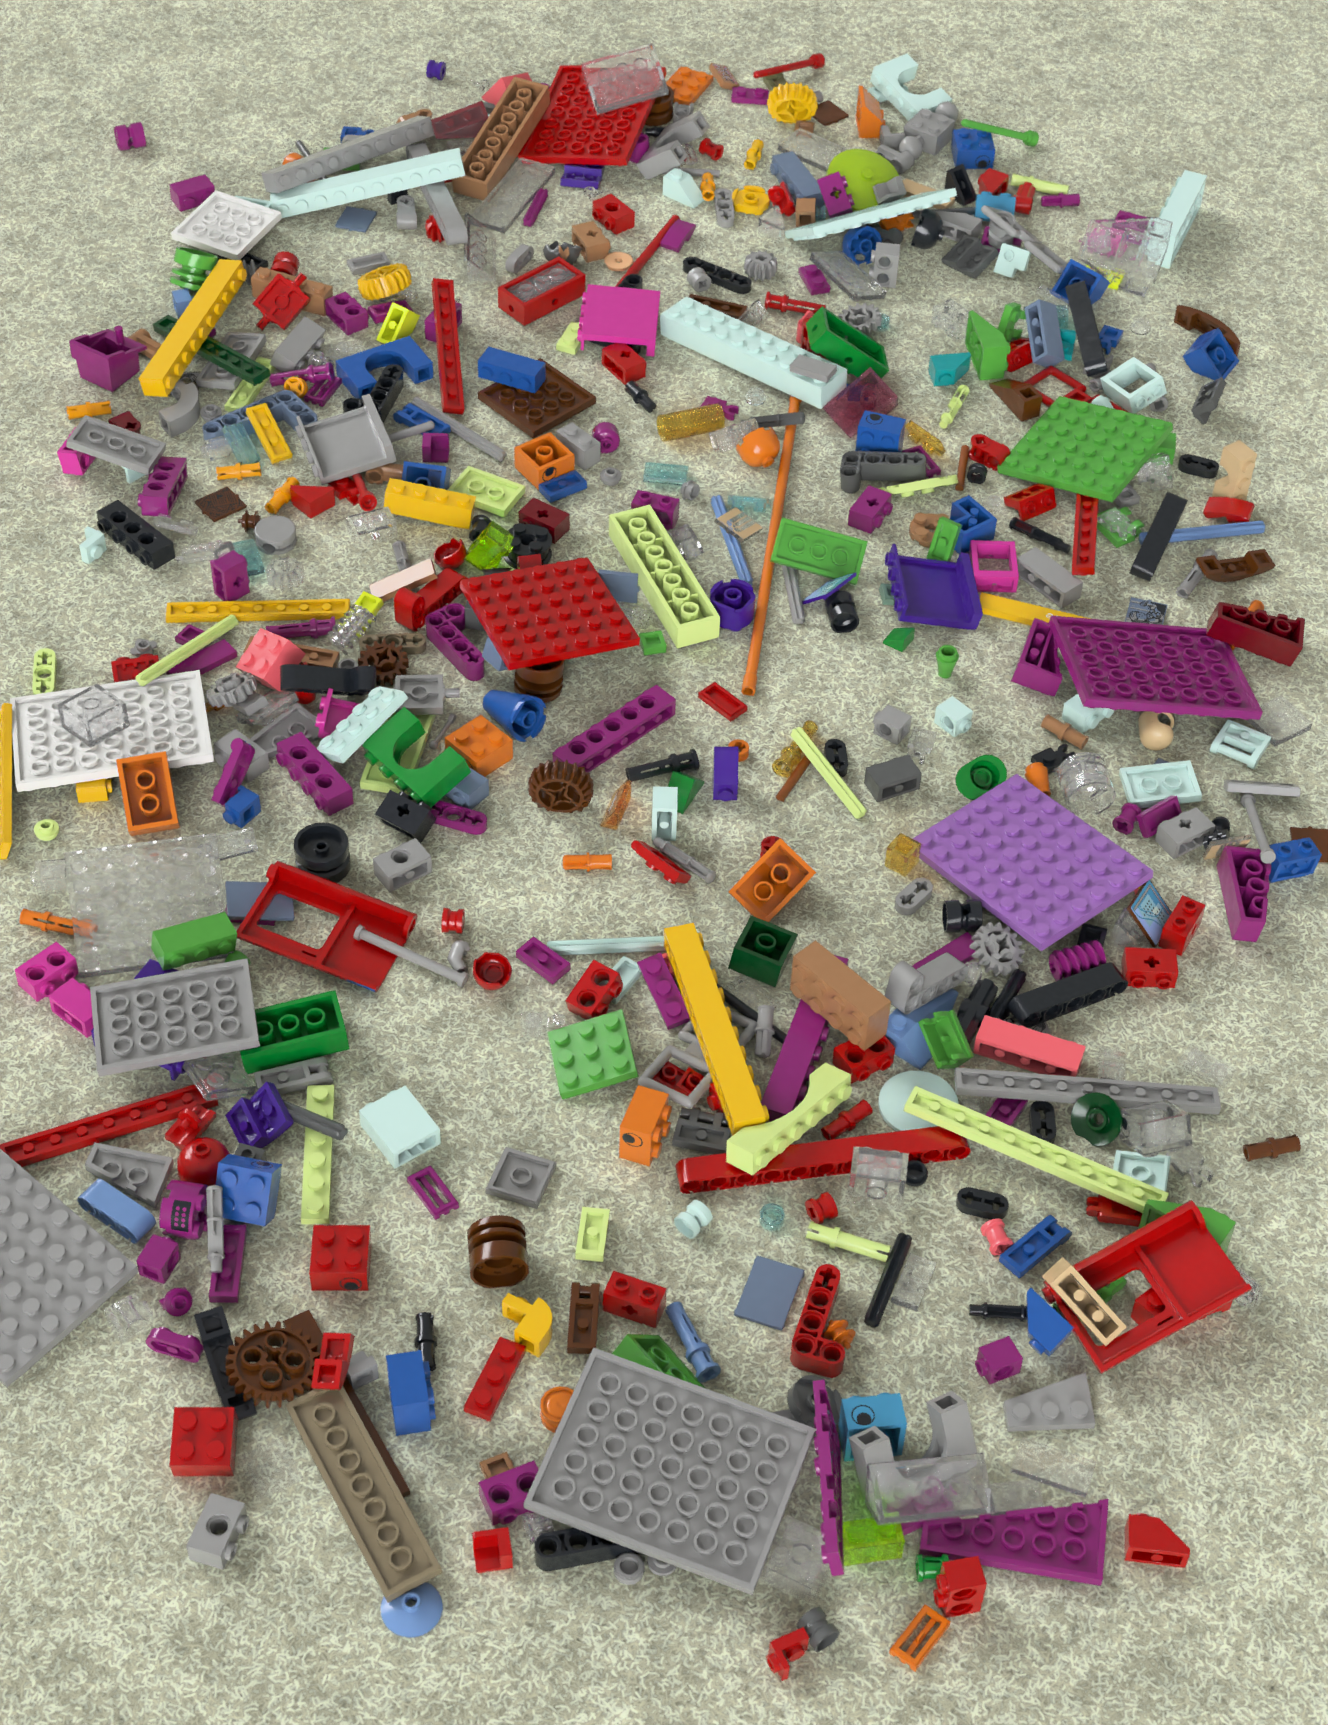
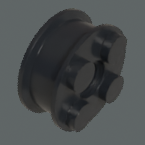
M517 523L504 534L503 544L505 548L503 557L509 566L518 569L516 560L518 556L541 554L542 565L550 562L552 558L550 548L552 537L545 527Z

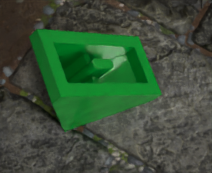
M673 771L668 787H678L677 812L683 814L703 786V780L685 773Z

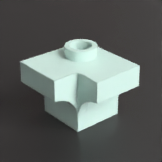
M1002 243L993 272L1013 278L1017 269L1026 271L1031 252L1010 243Z

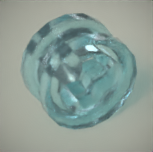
M816 205V222L826 220V205H823V207Z
M881 314L882 321L881 326H877L878 332H884L889 329L890 318L885 314Z
M774 1203L764 1205L760 1211L759 1221L761 1226L769 1231L780 1229L784 1223V1210L781 1206ZM768 1214H773L776 1220H771Z

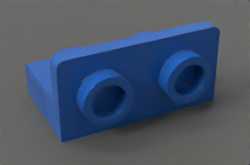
M1307 837L1269 845L1276 855L1275 860L1271 863L1269 881L1273 883L1313 874L1322 854L1312 839Z

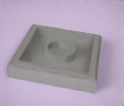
M505 1147L486 1187V1194L537 1209L557 1167V1162Z

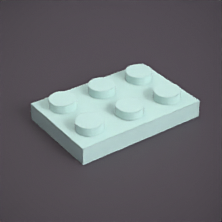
M1190 760L1120 768L1119 776L1127 802L1135 804L1139 808L1152 807L1171 795L1177 796L1179 804L1200 802L1202 799V793Z

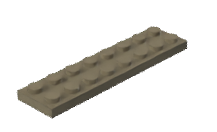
M342 1386L341 1390L314 1389L285 1404L294 1425L387 1603L443 1573L440 1564L344 1387Z

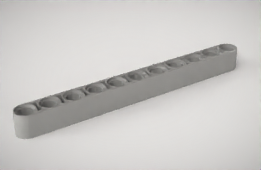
M426 143L406 146L407 159L430 154ZM444 181L420 186L447 246L468 243L466 226Z

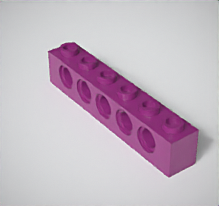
M658 685L645 690L641 695L627 702L617 711L610 713L605 719L597 724H593L588 730L575 736L564 746L557 748L552 753L553 762L556 759L560 762L568 760L570 764L577 762V767H585V772L589 773L673 717L676 710V699Z

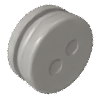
M265 517L255 526L256 546L265 554H285L296 546V527L293 521L287 517Z

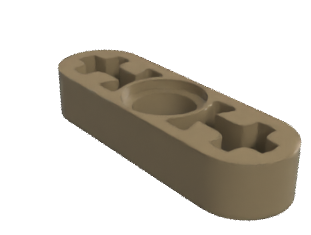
M421 633L369 634L362 636L359 640L360 651H366L365 646L368 644H372L371 647H373L374 641L382 644L383 640H386L387 644L394 641L399 644L398 646H403V652H407V655L421 654L426 650V638Z

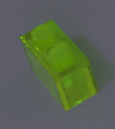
M492 521L469 546L464 560L479 570L497 568L502 560L501 557H507L512 551L513 546L511 543L514 535Z
M898 1514L843 1522L844 1566L902 1558L905 1539Z

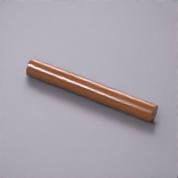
M968 445L961 446L957 472L958 484L955 485L956 491L964 490L969 455Z
M804 755L776 795L777 800L785 801L810 765L811 761L806 755Z

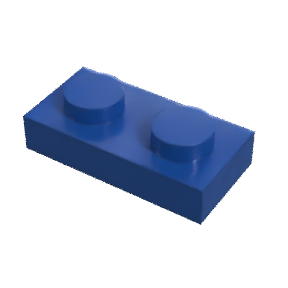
M576 470L539 484V492L549 503L587 489V481Z

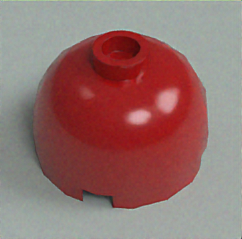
M200 1137L189 1141L182 1148L177 1158L179 1179L181 1181L205 1184L208 1187L216 1185L218 1163L230 1154L224 1144L210 1137Z

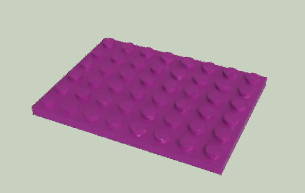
M1063 616L1050 617V628L1084 707L1109 708L1112 710L1123 709L1136 712L1176 713L1178 715L1190 714L1202 717H1230L1244 720H1260L1263 712L1229 644L1206 636L1207 628Z

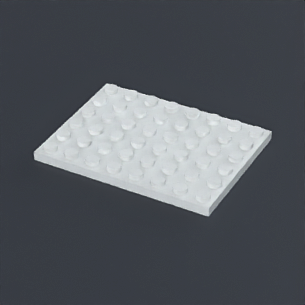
M200 670L162 675L145 686H140L135 679L10 698V704H12V736L17 792L118 777L116 759L164 751L167 753L170 768L214 762Z

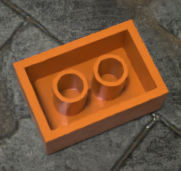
M166 751L116 759L130 836L180 828Z

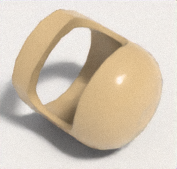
M1144 711L1139 716L1140 742L1145 748L1159 751L1171 744L1174 737L1172 730L1174 726L1173 713H1164L1170 718L1168 724L1158 721V715L1161 713Z

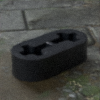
M1184 454L1179 458L1178 469L1186 474L1212 479L1218 475L1219 464L1211 459Z
M830 739L825 743L824 756L841 778H843L848 771L846 745L839 739ZM833 749H836L838 754H834ZM834 763H838L839 769L834 766Z
M1046 1101L1033 1102L1029 1112L1030 1135L1053 1144L1056 1137L1054 1107ZM1038 1110L1043 1111V1113L1045 1114L1044 1119L1040 1118V1113L1038 1112ZM1041 1128H1045L1047 1138L1042 1137V1134H1040Z
M966 1187L958 1192L956 1206L964 1214L992 1220L1006 1217L1009 1202L1001 1194ZM967 1198H972L971 1204L965 1203ZM994 1204L999 1205L998 1210H993Z

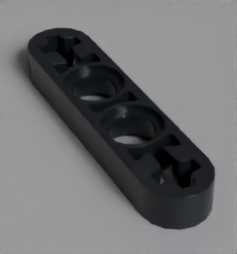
M687 257L683 260V271L687 274L693 268L701 267L705 272H712L706 273L711 278L712 284L738 294H747L751 291L752 281L748 277L696 257Z

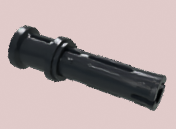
M694 748L683 754L676 755L672 753L667 759L625 768L626 777L629 783L670 772L673 773V771L680 772L692 768L698 770L699 759ZM659 767V769L641 773V771Z

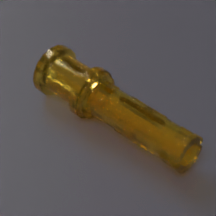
M808 720L805 721L802 729L811 739L817 732L818 726L813 721ZM794 740L789 746L781 750L780 758L773 762L772 769L776 775L784 778L789 777L793 772L794 765L800 762L802 750Z

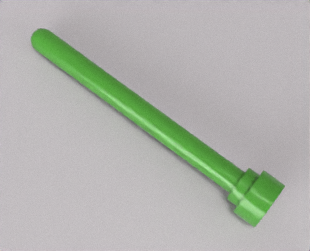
M968 119L961 121L963 127L1019 139L1027 146L1034 147L1039 141V134L1036 131L1029 130L1023 133Z

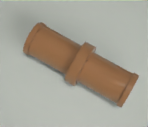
M1047 714L1041 723L1042 728L1057 735L1059 740H1066L1080 750L1088 742L1089 737L1087 735L1085 736L1073 729L1069 723H1062L1050 716V714Z

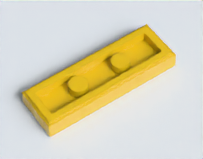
M263 403L246 408V414L271 463L275 464L292 458L293 454L267 404Z

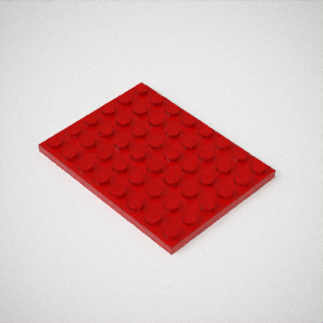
M560 65L549 88L550 105L519 152V162L627 166L667 74L666 68Z

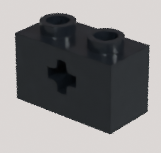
M390 790L375 813L382 823L412 839L416 838L420 843L436 821L435 816L431 813L432 808L421 801L418 804L413 802L412 798L402 791L398 794Z

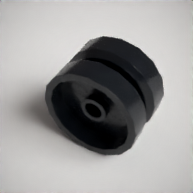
M314 823L298 832L294 839L296 868L335 883L340 882L347 876L350 871L349 840L343 829L331 823Z

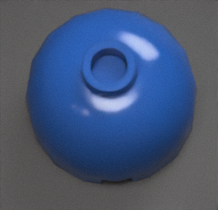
M866 225L849 229L842 240V250L845 257L857 265L866 262V265L872 263L870 262L871 252L876 250L877 242L882 243L880 233L875 228ZM862 254L865 256V259L857 260L855 256Z

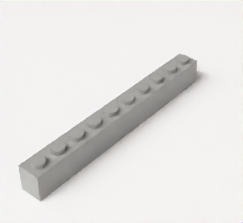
M416 116L262 172L266 192L280 193L434 136L431 119L429 116Z

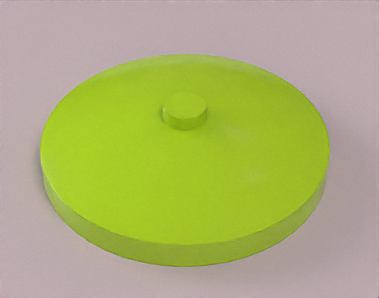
M850 149L839 153L832 159L826 172V176L838 171L841 177L845 176L848 187L845 188L847 195H852L855 204L851 206L853 212L877 206L878 202L873 186L886 183L893 177L899 176L894 166L887 159L865 149ZM838 191L834 192L835 198H840Z

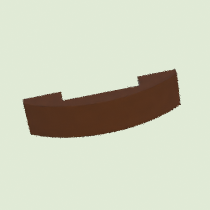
M1183 305L1176 307L1174 317L1176 324L1188 331L1195 328L1203 334L1219 328L1238 357L1241 343L1236 334L1227 325L1212 315L1198 309Z
M1265 549L1248 551L1244 557L1217 560L1215 555L1197 557L1195 560L1205 577L1216 582L1242 580L1265 573L1276 566Z

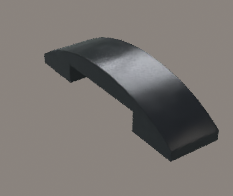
M219 1306L194 1314L205 1356L222 1407H234L238 1421L257 1415L252 1397L245 1402L243 1401L244 1392L235 1394V1385L229 1386V1376H226V1355H228L229 1345L234 1344L223 1307Z

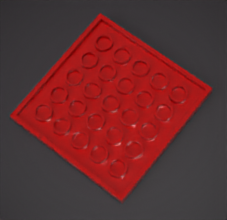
M588 557L460 580V588L508 670L639 646L640 637Z

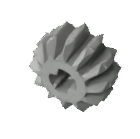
M752 251L749 255H746L744 263L745 274H748V278L754 277L755 281L758 279L764 281L765 278L771 280V277L775 276L777 272V258L774 257L773 253H767V251Z

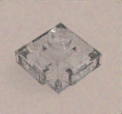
M1165 452L1152 454L1138 471L1139 482L1149 481L1152 492L1173 488L1170 456Z

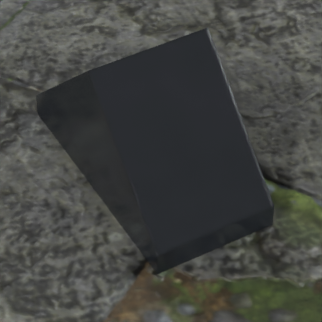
M964 164L948 170L946 173L945 189H956L957 196H954L955 201L962 206L976 201L977 195Z

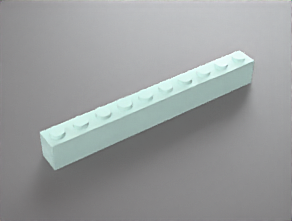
M455 148L304 183L280 193L270 192V203L273 210L281 212L282 218L462 177L465 176L464 164L460 148Z

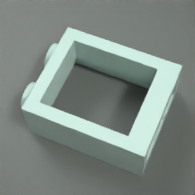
M1135 357L1100 378L1104 393L1133 414L1167 393L1163 377ZM1139 378L1147 382L1131 394L1123 389Z

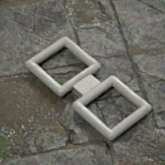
M982 206L981 212L1011 237L1021 239L1024 242V247L1052 271L1062 274L1067 266L1063 259L1047 246L1041 244L1042 242L1019 223H1015L1014 229L995 213L1003 210Z
M730 1010L732 1022L746 1028L739 1036L738 1041L739 1046H745L755 1034L754 1028L757 1027V1022ZM691 1020L678 1034L680 1040L690 1044L685 1051L668 1045L638 1079L640 1086L668 1093L669 1100L686 1108H692L709 1089V1084L713 1083L696 1035L692 1034L694 1028ZM671 1057L707 1073L689 1096L652 1080Z

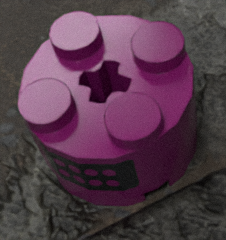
M171 1180L166 1188L171 1190L169 1198L163 1197L160 1208L159 1225L160 1228L165 1229L162 1232L163 1235L198 1240L201 1238L203 1231L208 1232L206 1192L208 1185Z

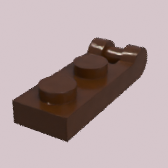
M572 1282L567 1353L591 1354L593 1347L596 1348L600 1283H591V1286L580 1285V1282ZM580 1297H591V1298H590V1299H583V1298H580Z

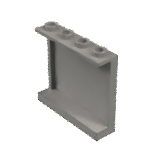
M370 394L362 396L364 407L303 426L300 417H296L298 426H295L296 433L306 453L309 465L313 464L311 465L315 478L319 477L322 485L396 462L393 445Z

